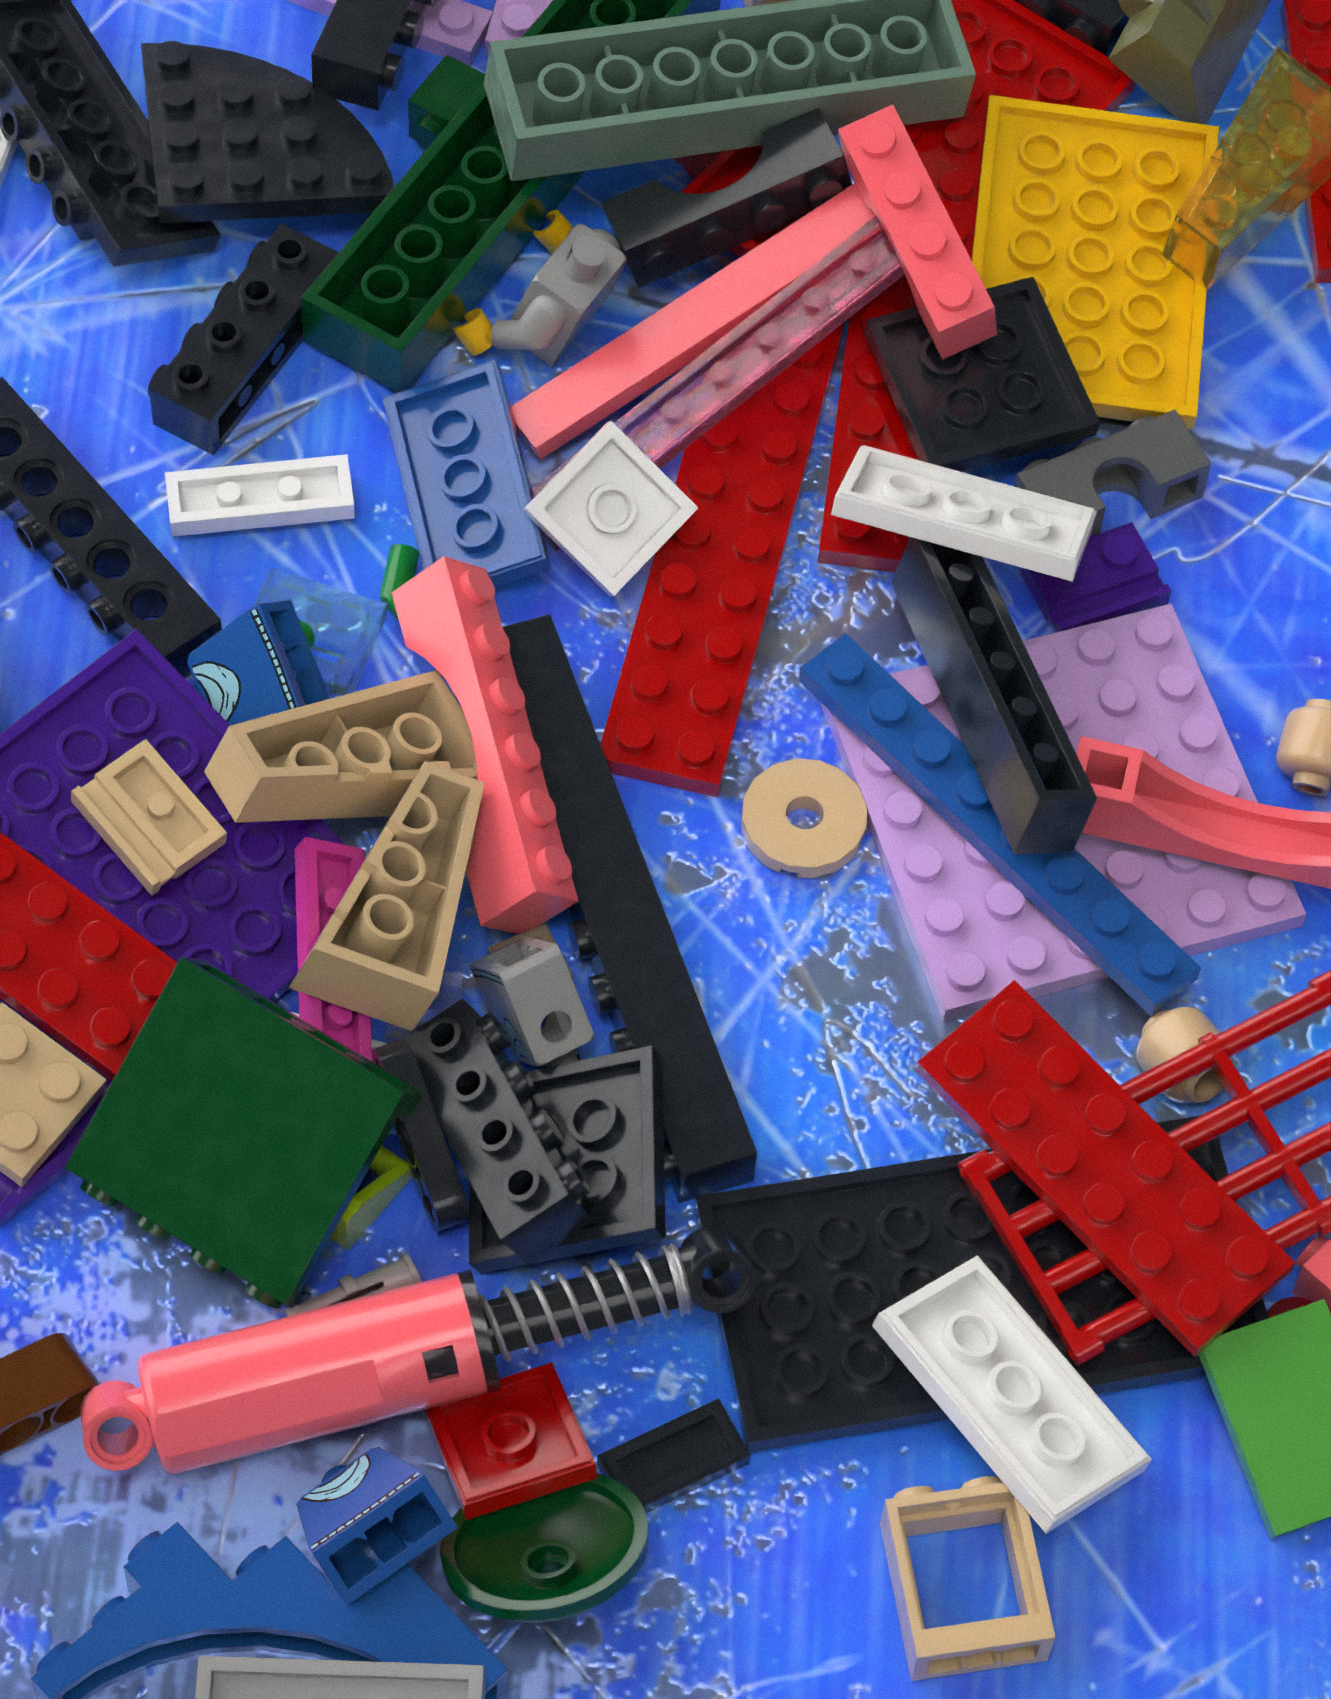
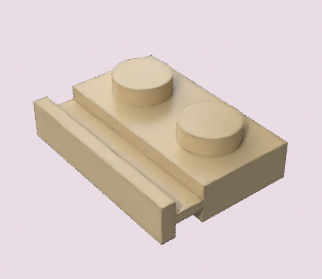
M147 739L94 775V779L83 787L77 786L71 791V802L151 896L160 891V886L171 878H178L226 843L227 832Z

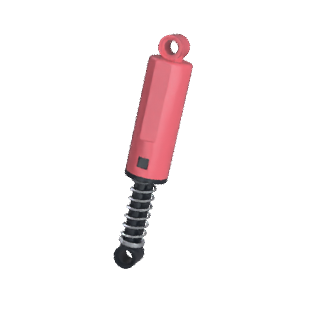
M709 1226L692 1232L679 1248L673 1243H670L669 1247L665 1244L662 1245L658 1252V1257L646 1259L644 1255L636 1251L631 1264L619 1266L618 1262L610 1258L604 1271L593 1273L590 1268L583 1265L577 1278L567 1280L565 1276L557 1272L553 1278V1284L540 1287L537 1282L530 1279L526 1291L514 1294L511 1289L504 1286L499 1298L488 1301L483 1295L478 1293L471 1270H466L148 1352L141 1355L138 1359L141 1387H135L133 1384L121 1380L106 1381L93 1387L84 1397L80 1407L84 1449L89 1458L99 1467L118 1471L127 1470L138 1465L148 1455L150 1449L156 1447L164 1471L167 1474L176 1475L500 1390V1380L495 1355L502 1354L504 1359L510 1362L512 1351L529 1347L530 1351L537 1355L539 1351L538 1344L556 1340L557 1345L563 1349L565 1337L582 1333L584 1339L590 1341L592 1338L591 1330L607 1326L616 1335L618 1323L635 1319L637 1325L642 1328L645 1316L662 1312L664 1319L669 1321L671 1317L670 1310L676 1309L677 1313L684 1317L685 1313L690 1315L693 1307L701 1306L704 1310L716 1314L730 1313L741 1308L751 1298L756 1287V1272L739 1239L731 1231L718 1226ZM717 1260L731 1262L729 1269L722 1276L716 1279L702 1277L704 1270L711 1263ZM112 1417H124L133 1422L126 1431L116 1434L104 1432L99 1428L106 1420Z

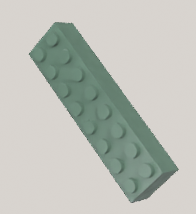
M794 0L492 41L489 43L484 87L511 181L761 146L764 144L765 131L818 108L833 135L839 134V128L890 105H894L903 125L964 117L976 73L951 0Z

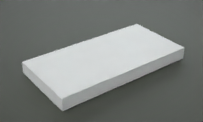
M865 445L860 446L835 495L831 515L1072 582L1091 535L1097 514L1094 508Z
M978 1255L878 1313L872 1327L1046 1534L1143 1473L1151 1462V1457Z

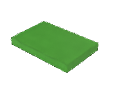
M1325 1299L1222 1334L1199 1353L1200 1360L1270 1539L1331 1518V1314Z

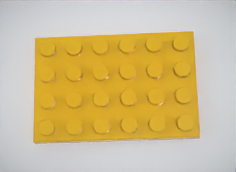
M989 95L971 259L985 289L1034 277L1097 417L1135 422L1145 416L1155 418L1175 409L1187 428L1193 430L1198 411L1219 126Z

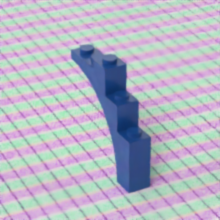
M178 1521L163 1534L159 1531L148 1534L129 1553L127 1558L129 1562L123 1568L127 1588L131 1595L127 1599L123 1596H118L105 1604L94 1616L91 1622L92 1628L72 1645L66 1641L51 1649L37 1665V1674L31 1678L36 1699H89L100 1690L153 1666L206 1653L268 1651L312 1657L320 1660L484 1665L487 1670L485 1699H501L508 1693L507 1667L408 1563L352 1603L346 1605L335 1587L287 1536L282 1538L272 1548L263 1545L251 1552L236 1570L237 1577L231 1580Z

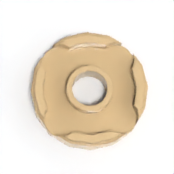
M795 758L771 765L754 778L743 798L741 831L749 851L767 868L779 873L783 869L788 872L797 873L799 878H817L837 872L855 858L866 833L867 804L859 786L843 770L821 760ZM808 809L815 812L821 819V822L813 828L800 829L793 826L788 821L787 816L794 810Z

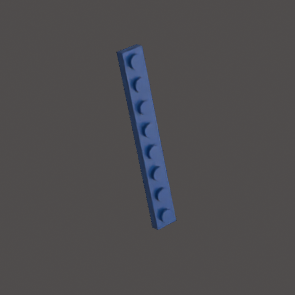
M846 633L800 667L798 681L1151 1017L1198 979L1201 967L1075 848L1073 852L1014 854L965 745Z

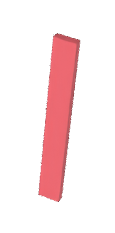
M854 183L843 192L829 199L512 405L511 410L517 432L540 460L887 235L875 213L870 208H867L856 184Z

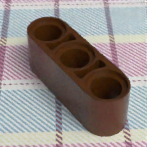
M55 1333L0 1358V1456L80 1417V1407L84 1397L93 1387L100 1384L67 1334Z

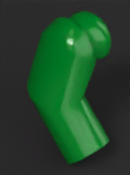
M394 544L390 547L380 589L381 602L398 621L392 592L415 577L420 555L417 549L404 544Z

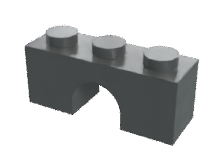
M1174 409L1155 418L1152 416L1142 417L1129 425L1127 429L1103 439L1099 437L1088 439L1078 445L1073 451L1054 459L1036 460L1017 473L1014 487L1094 508L1097 514L1090 535L1093 536L1101 531L1106 506L1098 496L1099 494L1109 491L1129 494L1140 502L1150 519L1203 498L1212 463Z

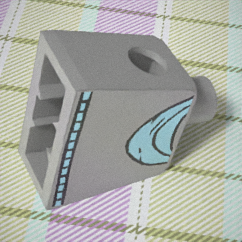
M524 936L468 964L491 1013L507 1033L512 1044L509 1046V1049L516 1060L535 1067L541 1066L542 1068L581 1060L576 1048L590 1042L594 1038V1032L558 944ZM546 1016L545 1025L541 1030V1023Z

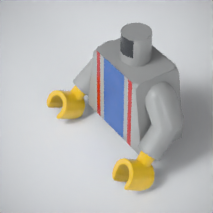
M559 210L550 211L546 217L551 221V224L542 231L534 230L533 235L552 256L530 283L511 320H497L492 325L483 310L476 308L465 314L464 318L468 323L454 327L453 331L471 355L481 354L493 345L495 348L503 350H529L552 367L613 292L627 260L624 253H622L618 239L602 229L589 228L584 224L573 226Z

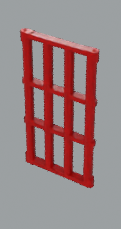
M1331 970L1308 981V988L1217 1035L1209 1032L1198 1038V1045L1120 1085L1140 1105L1211 1067L1213 1068L1232 1100L1167 1134L1188 1153L1247 1122L1267 1155L1215 1182L1234 1201H1237L1281 1177L1302 1210L1264 1230L1283 1250L1316 1233L1322 1237L1331 1232V1195L1319 1201L1299 1167L1331 1151V1121L1284 1145L1264 1112L1331 1078V1048L1251 1090L1247 1087L1230 1057L1330 1006ZM983 1149L957 1163L961 1177L965 1180L973 1196L977 1197L1059 1334V1339L1068 1352L1069 1357L1077 1366L1105 1352L1104 1345L1156 1318L1135 1298L1077 1329L1057 1295L1108 1268L1088 1248L1043 1272L1023 1238L1059 1220L1057 1215L1041 1199L1011 1215L1007 1213L989 1182L1013 1170L994 1151L988 1153Z

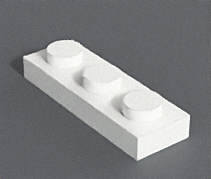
M348 454L165 472L172 537L355 518Z

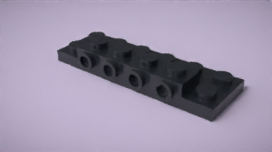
M0 0L1 131L7 141H18L26 153V169L32 182L35 184L44 183L53 197L52 210L58 224L61 226L70 225L79 240L96 238L113 267L214 251L221 234L213 221L159 224L148 120L72 1Z

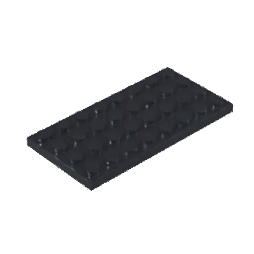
M1199 1116L1157 1122V1124L1168 1133ZM1218 1137L1187 1153L1214 1181L1229 1175ZM987 1149L986 1151L989 1153V1152H991V1151H993V1150H992V1149ZM979 1151L695 1196L694 1208L699 1229L702 1227L718 1226L731 1231L739 1239L756 1272V1287L751 1298L741 1308L730 1313L717 1314L743 1438L749 1452L949 1419L872 1325L878 1313L977 1255L1096 1394L1207 1375L1199 1354L1194 1357L1157 1318L1104 1345L1105 1352L1077 1366L1069 1357L1068 1352L1059 1339V1334L977 1197L973 1196L965 1180L960 1175L957 1163ZM1014 1171L989 1182L1009 1215L1040 1200ZM1060 1219L1023 1238L1043 1272L1088 1249ZM717 1260L707 1267L709 1278L716 1279L722 1276L729 1269L731 1262ZM1109 1269L1057 1295L1077 1329L1136 1298ZM1263 1297L1222 1334L1268 1319Z

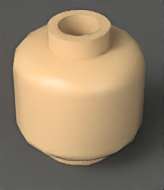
M1309 699L1306 701L1305 707L1295 708L1285 718L1276 754V762L1279 769L1293 779L1292 787L1308 795L1327 796L1331 788V700Z
M1177 1007L1172 1010L1160 1011L1151 1017L1142 1029V1036L1136 1051L1139 1067L1143 1072H1146L1198 1045V1038L1209 1032L1217 1035L1221 1031L1203 1012L1195 1007ZM1211 1067L1163 1092V1095L1176 1103H1202L1218 1095L1225 1087Z

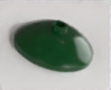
M597 1473V1479L468 1520L465 1519L460 1508L452 1517L458 1528L442 1539L440 1558L447 1584L453 1593L466 1605L484 1614L504 1620L525 1623L549 1622L589 1611L619 1592L636 1575L645 1561L650 1544V1531L646 1512L637 1496L618 1481Z

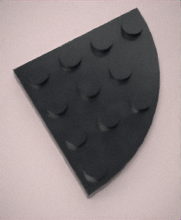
M178 41L141 43L142 69L159 224L373 213L394 188L392 175L386 160L368 130L333 96L325 91L312 88V82L264 60L229 50L183 44Z

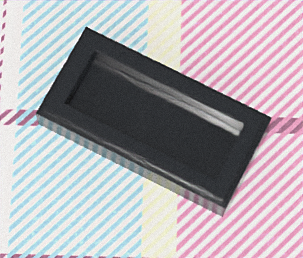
M718 1398L597 1455V1465L602 1475L612 1478L630 1489L643 1505L645 1512L648 1513L749 1465L751 1455Z

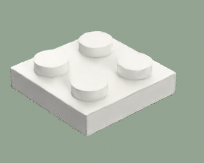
M609 421L538 493L523 511L611 597L619 592L698 507L612 421Z

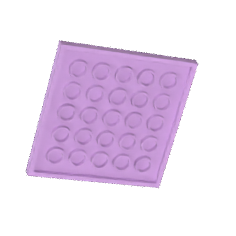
M1172 604L1023 641L1076 753L1080 736L1142 749L1165 766L1197 783L1228 795L1257 802ZM928 665L890 674L963 743ZM821 703L846 772L859 786L867 806V826L943 1022L974 1014L1013 980L1032 998L1110 978ZM1081 833L1074 847L1189 956L1303 926L1306 912L1292 880Z

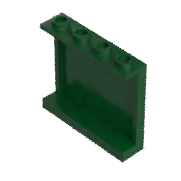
M181 957L65 1168L83 1179L80 1188L92 1198L110 1206H115L119 1201L138 1213L134 1222L139 1227L164 1240H170L172 1235L192 1247L189 1256L195 1262L218 1274H225L228 1269L248 1282L244 1288L248 1295L269 1307L279 1309L282 1304H301L309 1300L312 1294L303 1289L304 1284L397 1117L411 1116L423 1092L207 961Z

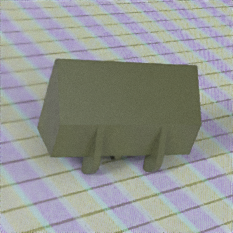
M1118 0L1122 11L1129 20L1108 59L1179 121L1206 125L1271 0Z

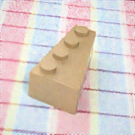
M435 670L231 725L225 732L204 773L234 822L238 823L391 816L424 761L476 780L477 763L471 732L463 710L439 672Z
M424 761L292 981L290 989L410 1031L414 1030L440 990L485 782Z

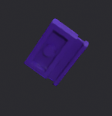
M1133 522L1090 536L1073 582L1021 568L1020 571L1045 620H1050L1055 633L1167 605L1171 594L1168 584L1164 585L1158 576L1159 568Z

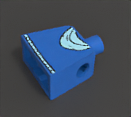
M291 600L261 603L251 607L189 653L187 663L196 684L193 687L230 726L330 699Z
M381 1447L368 1450L348 1465L332 1467L324 1475L321 1484L303 1495L296 1504L309 1549L346 1605L352 1603L458 1528L423 1472Z

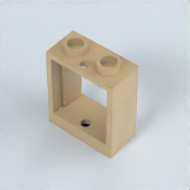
M979 1477L965 1482L959 1489L934 1492V1489L929 1486H915L897 1492L893 1498L885 1499L880 1528L911 1681L1048 1661L1056 1637L1029 1513L999 1477ZM1001 1523L1020 1615L925 1629L907 1537Z

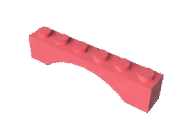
M443 556L393 591L392 596L406 647L424 657L445 678L460 702L472 736L477 763V780L485 782L466 867V874L480 926L521 934L540 926L579 901L572 879V865L565 853L556 821V807L549 796L540 764V750L532 735L525 709V696L517 681L509 652L510 642L503 630L494 598V585L488 576L487 569Z
M1080 736L1076 754L1097 796L1096 803L1081 833L1331 889V812L1295 810L1260 804L1228 795L1187 778L1165 766L1142 749Z

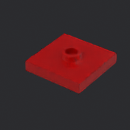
M552 1362L500 1378V1390L424 1410L426 1421L466 1520L597 1479L596 1463Z

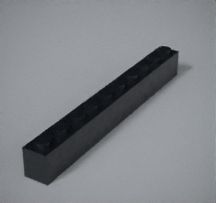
M548 614L503 626V630L510 642L509 652L517 681L525 696V709L532 735L540 750V764L549 796L556 807V821L564 850L572 865V879L579 900L569 907L573 921L568 922V932L574 953L578 960L588 958L594 976L588 977V985L594 1007L599 1015L608 1012L614 1031L609 1032L612 1054L652 1045L662 1056L665 1183L671 1181L679 1203L695 1199V1196L716 1193L753 1182L757 1159L756 1148L552 617Z

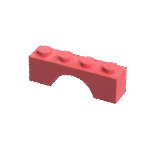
M890 105L839 128L840 144L847 168L867 208H870L879 219L896 252L911 288L917 309L942 360L996 336L995 307L894 105Z

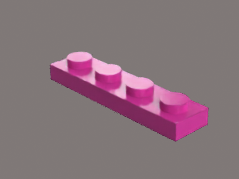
M304 837L295 848L298 971L364 862V849ZM299 992V1018L372 1061L370 1016Z

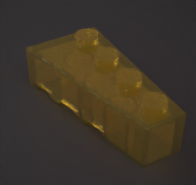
M1277 47L1177 212L1162 256L1206 290L1213 286L1331 176V87L1281 48Z

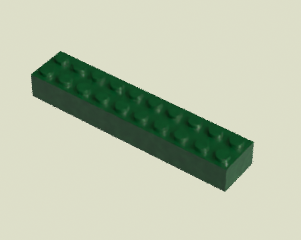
M553 0L522 37L713 12L720 9L721 0ZM483 82L302 295L303 340L397 392L407 390L454 333L453 328L463 322L465 314L477 305L532 238L534 230H538L546 221V215L550 211L555 210L586 171L511 181Z

